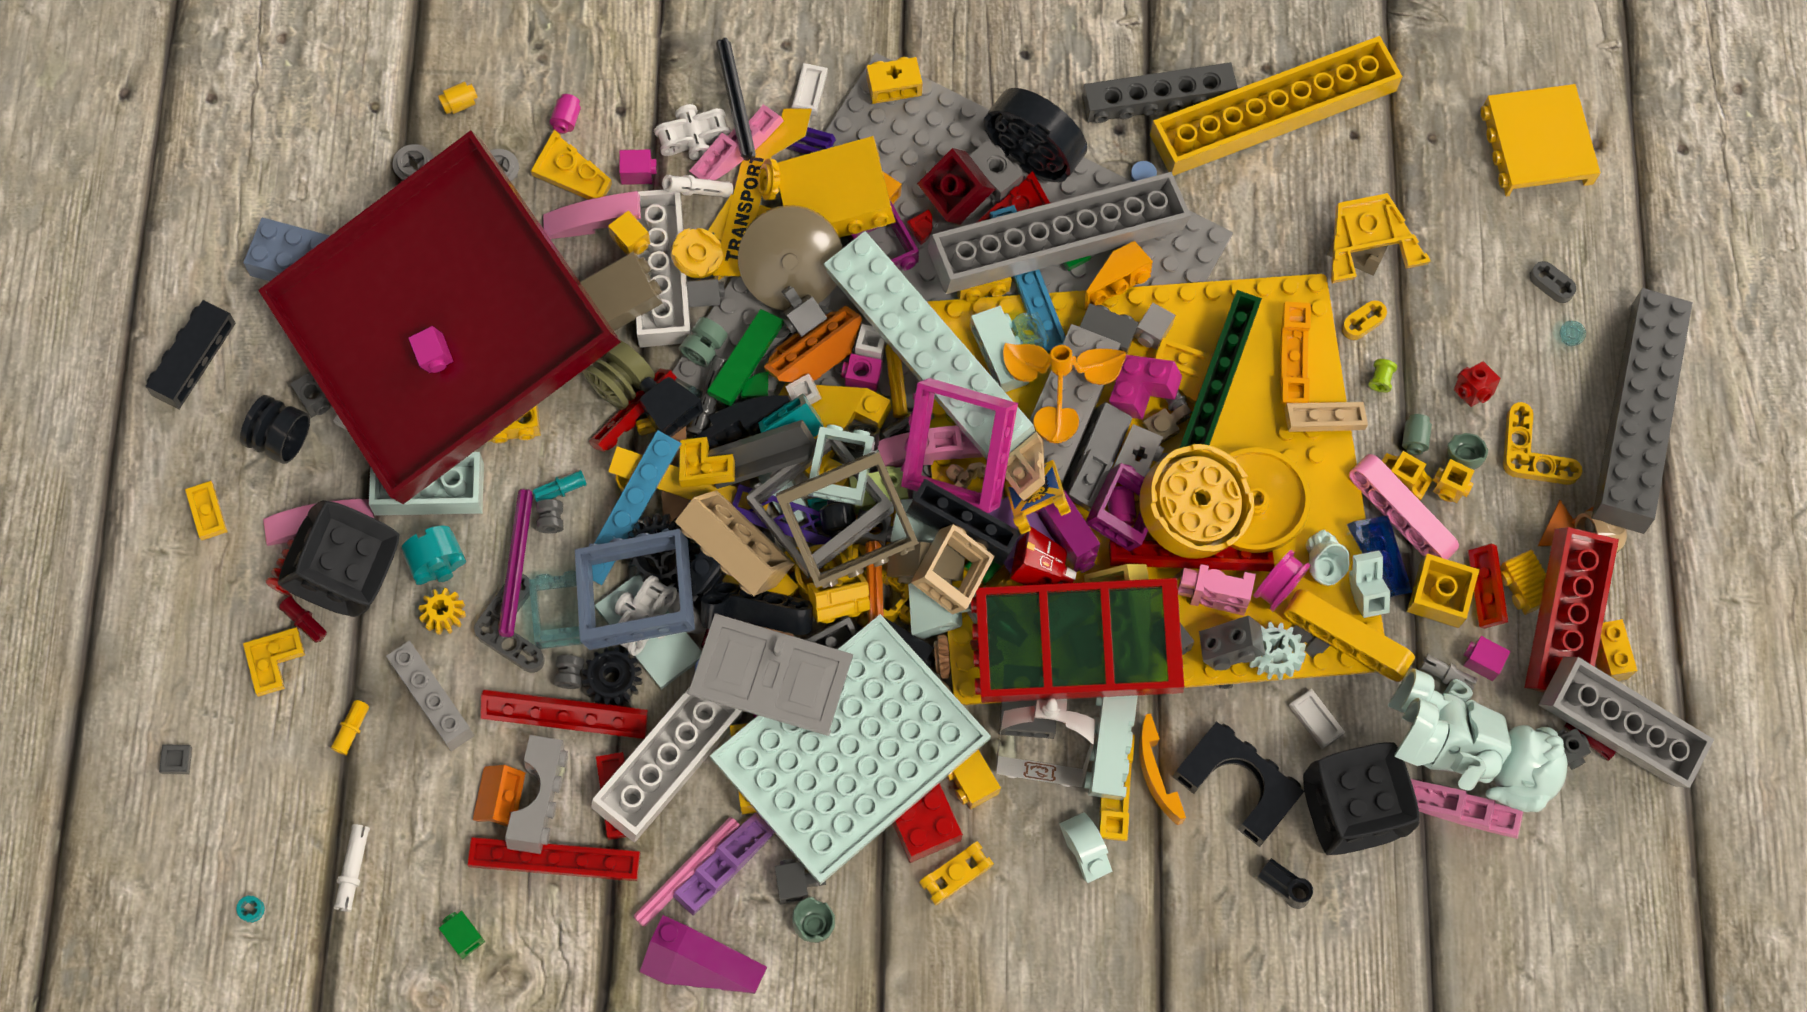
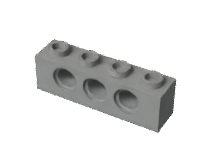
M410 640L386 656L450 751H453L474 737L470 727Z

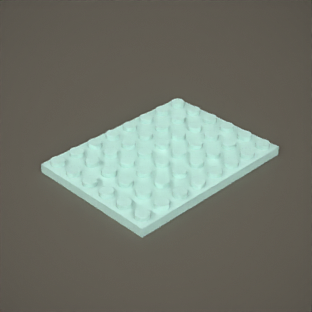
M881 614L837 649L853 654V658L829 736L758 715L710 755L712 761L820 885L991 739L989 733Z

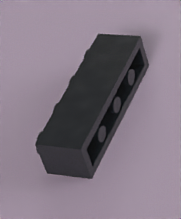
M202 300L200 305L192 310L190 320L184 328L178 331L176 341L170 349L164 352L160 365L147 379L146 388L153 397L180 410L236 323L229 312L205 300Z
M924 479L906 511L908 515L937 531L952 524L961 527L970 538L983 544L987 551L995 556L993 562L1000 566L1003 565L1020 535V531L927 479Z

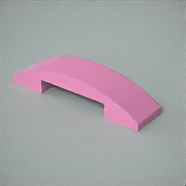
M369 499L331 501L374 518V514L369 506ZM315 504L286 510L263 519L267 546L287 543L290 539L294 540L293 537L308 515L309 510Z

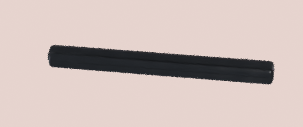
M722 38V40H717L716 42L740 154L745 161H749L755 158L756 152L731 42L728 41V38Z

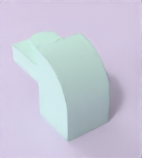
M1380 551L1353 555V570L1349 571V581L1355 604L1363 618L1390 613V590L1382 579L1383 556Z
M1085 812L1059 823L1067 847L1076 856L1082 876L1087 883L1113 872L1107 857L1108 850L1103 838Z

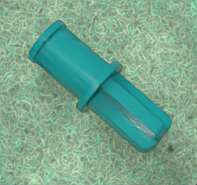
M578 470V472L560 479L556 477L555 481L535 488L533 495L536 502L553 499L560 495L565 497V493L587 486L582 471Z

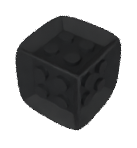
M322 500L309 510L308 515L300 525L281 568L278 585L291 594L324 609L350 617H357L370 608V605L380 591L396 553L400 534L390 526L355 509L339 503Z
M1395 742L1376 743L1334 753L1312 762L1303 774L1305 797L1318 840L1326 855L1347 854L1384 845L1401 837L1408 836L1419 826V808L1405 761L1394 757L1398 749Z

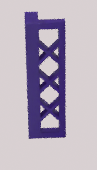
M739 484L732 505L752 524L767 528L752 508L748 510L738 506L742 492L749 493L753 490V488ZM772 495L768 498L767 501L763 502L761 505L763 507L764 505L772 501L777 503L779 502L776 496ZM790 502L791 507L794 508L792 509L793 512L797 510L803 511L809 520L808 523L800 526L806 542L819 545L826 544L831 540V536L819 534L814 523L821 520L818 510ZM784 514L772 518L785 535L794 537L788 523L779 520L785 517ZM809 514L818 516V518L812 520ZM811 525L814 532L804 528Z

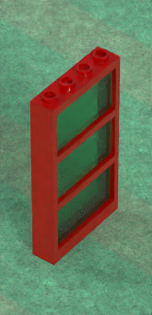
M1177 578L983 587L977 589L976 596L971 600L972 613H977V623L972 624L973 640H978L979 651H973L974 668L980 667V678H975V695H981L982 703L1049 700L1051 698L1073 699L1179 694L1184 692Z

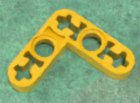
M1515 403L1508 411L1506 417L1503 459L1505 472L1517 478L1564 485L1574 484L1582 475L1581 464L1572 458L1532 453L1533 410L1526 403ZM1517 411H1521L1522 416H1525L1520 426H1517L1519 421L1518 415H1515ZM1512 435H1522L1525 439V444L1516 445L1513 443ZM1514 459H1517L1518 464H1521L1519 469L1515 468V464L1512 463ZM1536 463H1546L1549 466V473H1540L1536 468ZM1566 467H1570V471L1575 472L1571 477L1568 476L1567 471H1563Z

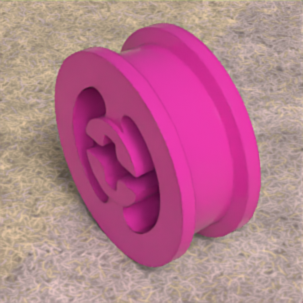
M1290 550L1272 569L1253 595L1256 599L1261 597L1271 605L1269 609L1272 612L1293 591L1311 566L1309 563L1302 564L1294 557L1295 552L1293 550Z

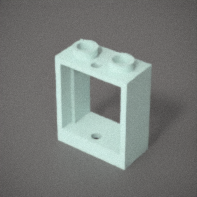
M827 425V428L820 427L809 479L819 475L826 438L864 445V456L873 452L875 445L874 437L870 436L869 432L863 430H854V433L843 431L842 427L836 425ZM870 468L859 472L856 488L831 484L808 494V496L862 506Z

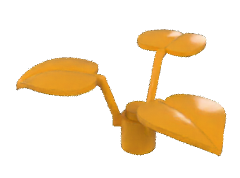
M1005 343L1003 357L1007 371L1013 378L1019 381H1034L1038 377L1039 372L1046 373L1050 365L1052 372L1058 376L1057 408L1051 406L1043 407L1034 416L1036 432L1049 443L1056 444L1069 440L1079 427V416L1076 410L1072 408L1062 409L1063 376L1071 372L1073 365L1076 371L1084 373L1085 379L1092 384L1104 385L1111 383L1120 374L1126 358V352L1115 349H1091L1081 353L1076 361V357L1072 356V350L1066 345L1055 346L1051 350V355H1048L1044 348L1037 345Z

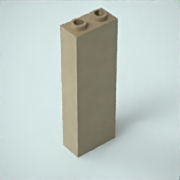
M634 252L580 282L613 331L663 304L659 296L662 290L655 279L651 280L648 274L651 272L649 264L644 257L640 259Z

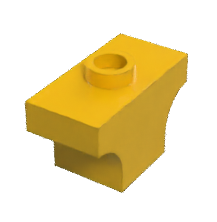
M1404 451L1399 456L1386 453L1382 462L1421 501L1433 480L1424 470L1426 463Z

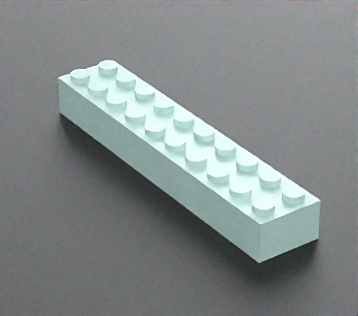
M866 231L824 263L827 273L920 382L932 378L1012 401ZM935 393L934 399L987 460L996 411ZM1018 407L1009 454L1035 433L1034 425Z

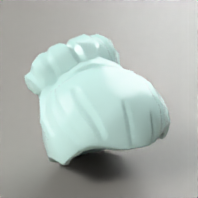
M1321 530L1309 537L1305 546L1309 553V564L1311 565L1309 570L1312 577L1318 583L1325 586L1336 584L1349 570L1348 550L1338 543L1335 536L1325 530Z

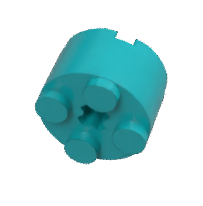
M442 525L425 529L426 535L418 538L417 534L404 542L401 547L403 556L417 585L433 580H438V582L448 581L453 577L452 572L466 563L455 534L448 526Z

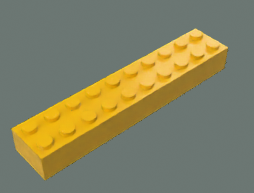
M1377 36L1153 120L1150 137L1168 172H1172L1173 176L1396 92L1403 76L1382 38Z

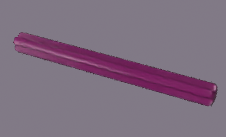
M520 489L517 496L498 628L501 637H512L514 635L533 494L529 489Z

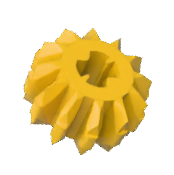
M444 588L441 594H438L437 590L433 589V597L424 596L423 600L426 604L419 605L418 609L423 613L419 619L422 623H426L425 627L428 631L435 628L436 633L441 635L443 629L446 628L447 632L451 634L453 632L451 626L461 627L462 624L459 618L466 617L465 611L462 610L465 603L463 600H458L459 595L457 592L449 595L448 589ZM441 608L447 609V612L443 611V615H438V610L442 612Z

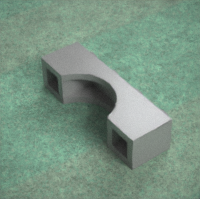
M534 735L529 736L524 757L526 772L538 780L540 790L536 799L529 806L511 812L505 836L507 849L541 854L543 844H548L550 828H547L549 818L553 819L556 812V802H553L555 792L559 793L562 785V776H559L561 767H566L568 751L564 750L563 740Z

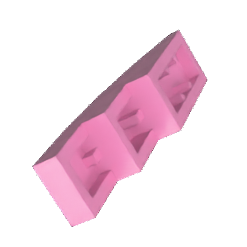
M764 104L749 120L755 150L784 121L780 115ZM735 128L728 136L721 133L689 172L698 179L717 180L741 163L744 159L740 154Z
M638 191L614 194L556 209L543 214L544 231L550 239L595 234V229L608 228L609 224L628 210L636 219H641L640 195Z
M1411 779L1419 812L1464 826L1518 839L1523 811L1495 804V800L1468 795L1464 790Z

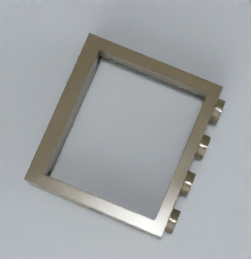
M875 450L776 493V498L816 588L820 586L823 589L829 586L832 587L839 583L838 578L848 575L849 578L855 577L864 572V567L871 564L874 567L883 565L890 561L889 556L899 553L900 556L906 555L908 552L915 550L914 546L919 544L879 450ZM876 465L906 537L820 573L790 502Z

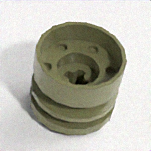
M620 340L621 343L603 355L607 362L598 359L593 363V366L587 367L583 372L587 381L604 400L617 409L623 410L629 405L628 400L632 401L636 398L633 388L642 391L639 388L640 383L647 377L654 379L655 375L648 363L632 347Z

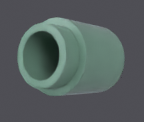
M1412 414L1405 422L1402 447L1409 454L1421 455L1429 450L1432 424L1428 416Z

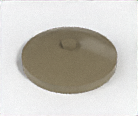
M779 206L762 213L748 226L740 242L738 266L742 280L753 296L769 307L785 311L791 305L781 291L788 286L795 289L800 299L809 294L815 299L817 304L829 296L837 284L828 275L824 263L843 248L834 227L819 213L801 206Z

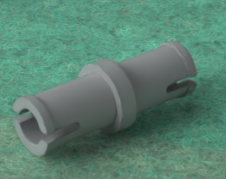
M1428 653L1423 659L1424 663H1421L1420 666L1421 670L1440 678L1444 684L1458 679L1473 690V684L1477 682L1476 677L1457 669L1455 664H1447L1430 656Z

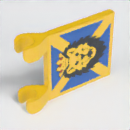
M1054 460L1044 463L1045 484L1025 501L1022 500L1008 481L1004 482L1014 516L1013 521L1019 528L1021 535L1031 530L1026 515L1054 503L1061 516L1071 512Z

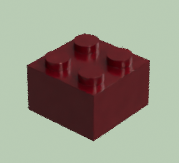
M952 148L917 183L947 222L961 224L996 190L966 151Z

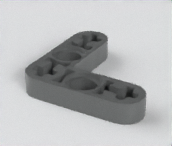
M522 574L521 583L524 582L525 590H520L517 612L532 593L530 579ZM504 584L477 620L474 632L480 642L529 673L538 672L543 668L545 658L537 646L515 632L512 637H501L499 635V624L496 620L500 621V614L496 612V607L503 600ZM493 615V617L496 619L491 626L493 633H486L483 636V631L481 628L483 626L488 628L491 625L493 620L489 616ZM505 639H515L517 641L516 648L512 651L503 650L502 643ZM522 648L524 653L531 657L536 654L538 662L536 664L531 662L527 665V659L520 654Z

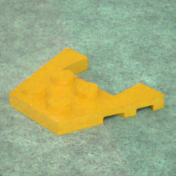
M1388 193L1340 202L1336 205L1331 272L1332 284L1353 280L1357 277L1351 256L1353 252L1399 244L1405 269L1428 265L1431 262L1427 253L1424 254L1418 245L1419 241L1416 236L1411 234L1404 223L1405 219Z

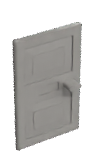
M715 614L687 694L829 736L853 654Z

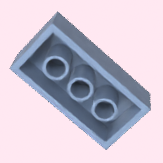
M262 217L243 263L250 276L271 281L330 235Z

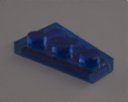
M1389 516L1364 519L1346 524L1362 553L1380 551L1382 554V579L1390 590V598L1411 593L1412 589Z

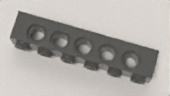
M1229 62L1087 83L1083 87L1082 100L1087 122L1103 123L1109 119H1129L1143 114L1151 116L1163 111L1177 112L1183 108L1191 107L1236 90L1238 86L1232 63ZM1205 86H1211L1213 89H1208ZM1181 89H1185V90H1187V91H1189V92H1188V93H1184V92L1181 91ZM1155 93H1162L1165 96H1158ZM1131 97H1138L1140 100H1134ZM1107 100H1112V101H1114L1115 103H1114V104H1110V103L1107 102Z

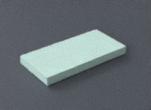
M640 575L633 576L595 605L597 611L609 625L617 624L622 616L615 613V605L620 596L628 592L635 598L644 583ZM686 632L667 635L661 639L657 637L649 639L643 650L634 657L637 658L638 662L662 690L694 666L700 659L702 651Z

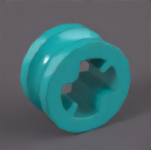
M248 895L239 900L236 911L242 920L253 923L262 918L265 906L257 897ZM256 902L257 906L254 907L257 909L254 915L249 913L245 916L244 912L247 911L244 909L247 903L253 905Z

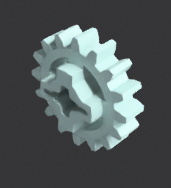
M1269 622L1268 628L1265 629L1261 625L1265 655L1256 657L1254 661L1250 662V668L1257 666L1258 675L1266 672L1267 678L1271 679L1273 674H1276L1279 680H1282L1284 673L1292 677L1294 670L1299 671L1306 656V653H1304L1306 644L1300 643L1302 637L1300 634H1292L1293 627L1285 630L1283 629V623H1280L1278 628H1275L1272 622Z

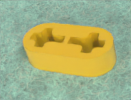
M1377 300L1363 305L1345 319L1342 325L1343 335L1347 339L1358 340L1377 328L1386 318V306ZM1371 311L1379 312L1378 317L1374 315L1369 319L1367 318ZM1359 322L1362 323L1358 330H1351L1349 328L1351 324L1354 326Z

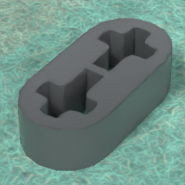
M1538 262L1530 272L1531 282L1558 303L1569 302L1576 292L1575 282L1549 262ZM1545 271L1547 275L1541 278L1539 273ZM1566 287L1568 289L1563 294L1559 292L1561 288Z

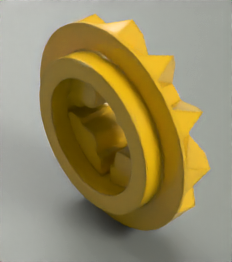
M766 159L759 171V191L764 200H774L779 192L778 187L781 175L779 174L780 167L776 159Z

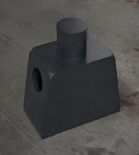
M647 377L640 383L639 388L645 393L640 398L641 406L656 431L659 430L672 437L704 412L699 397L671 377H666L658 384L652 377Z

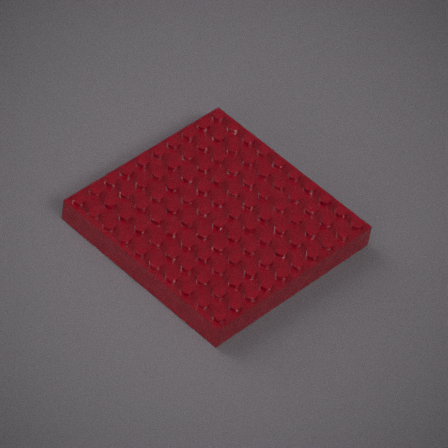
M472 130L258 290L390 498L402 504H405L621 343L489 149ZM431 326L443 333L454 361L446 365L444 370L436 373H429L419 366L409 337Z

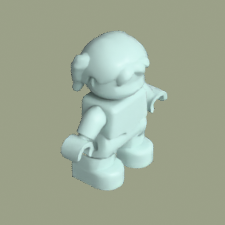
M1411 669L1388 703V707L1404 713L1402 719L1413 723L1395 752L1394 757L1416 766L1424 765L1431 770L1452 771L1462 774L1458 785L1464 790L1474 789L1478 781L1490 783L1494 780L1497 787L1486 790L1487 798L1497 800L1501 804L1523 812L1542 811L1548 801L1559 793L1567 775L1568 763L1565 748L1563 747L1564 742L1558 736V733L1550 727H1540L1535 731L1528 725L1516 726L1508 732L1505 717L1478 704L1474 700H1470L1473 692L1464 682L1458 679L1452 680L1444 694H1441L1434 690L1435 682L1431 675L1417 669Z

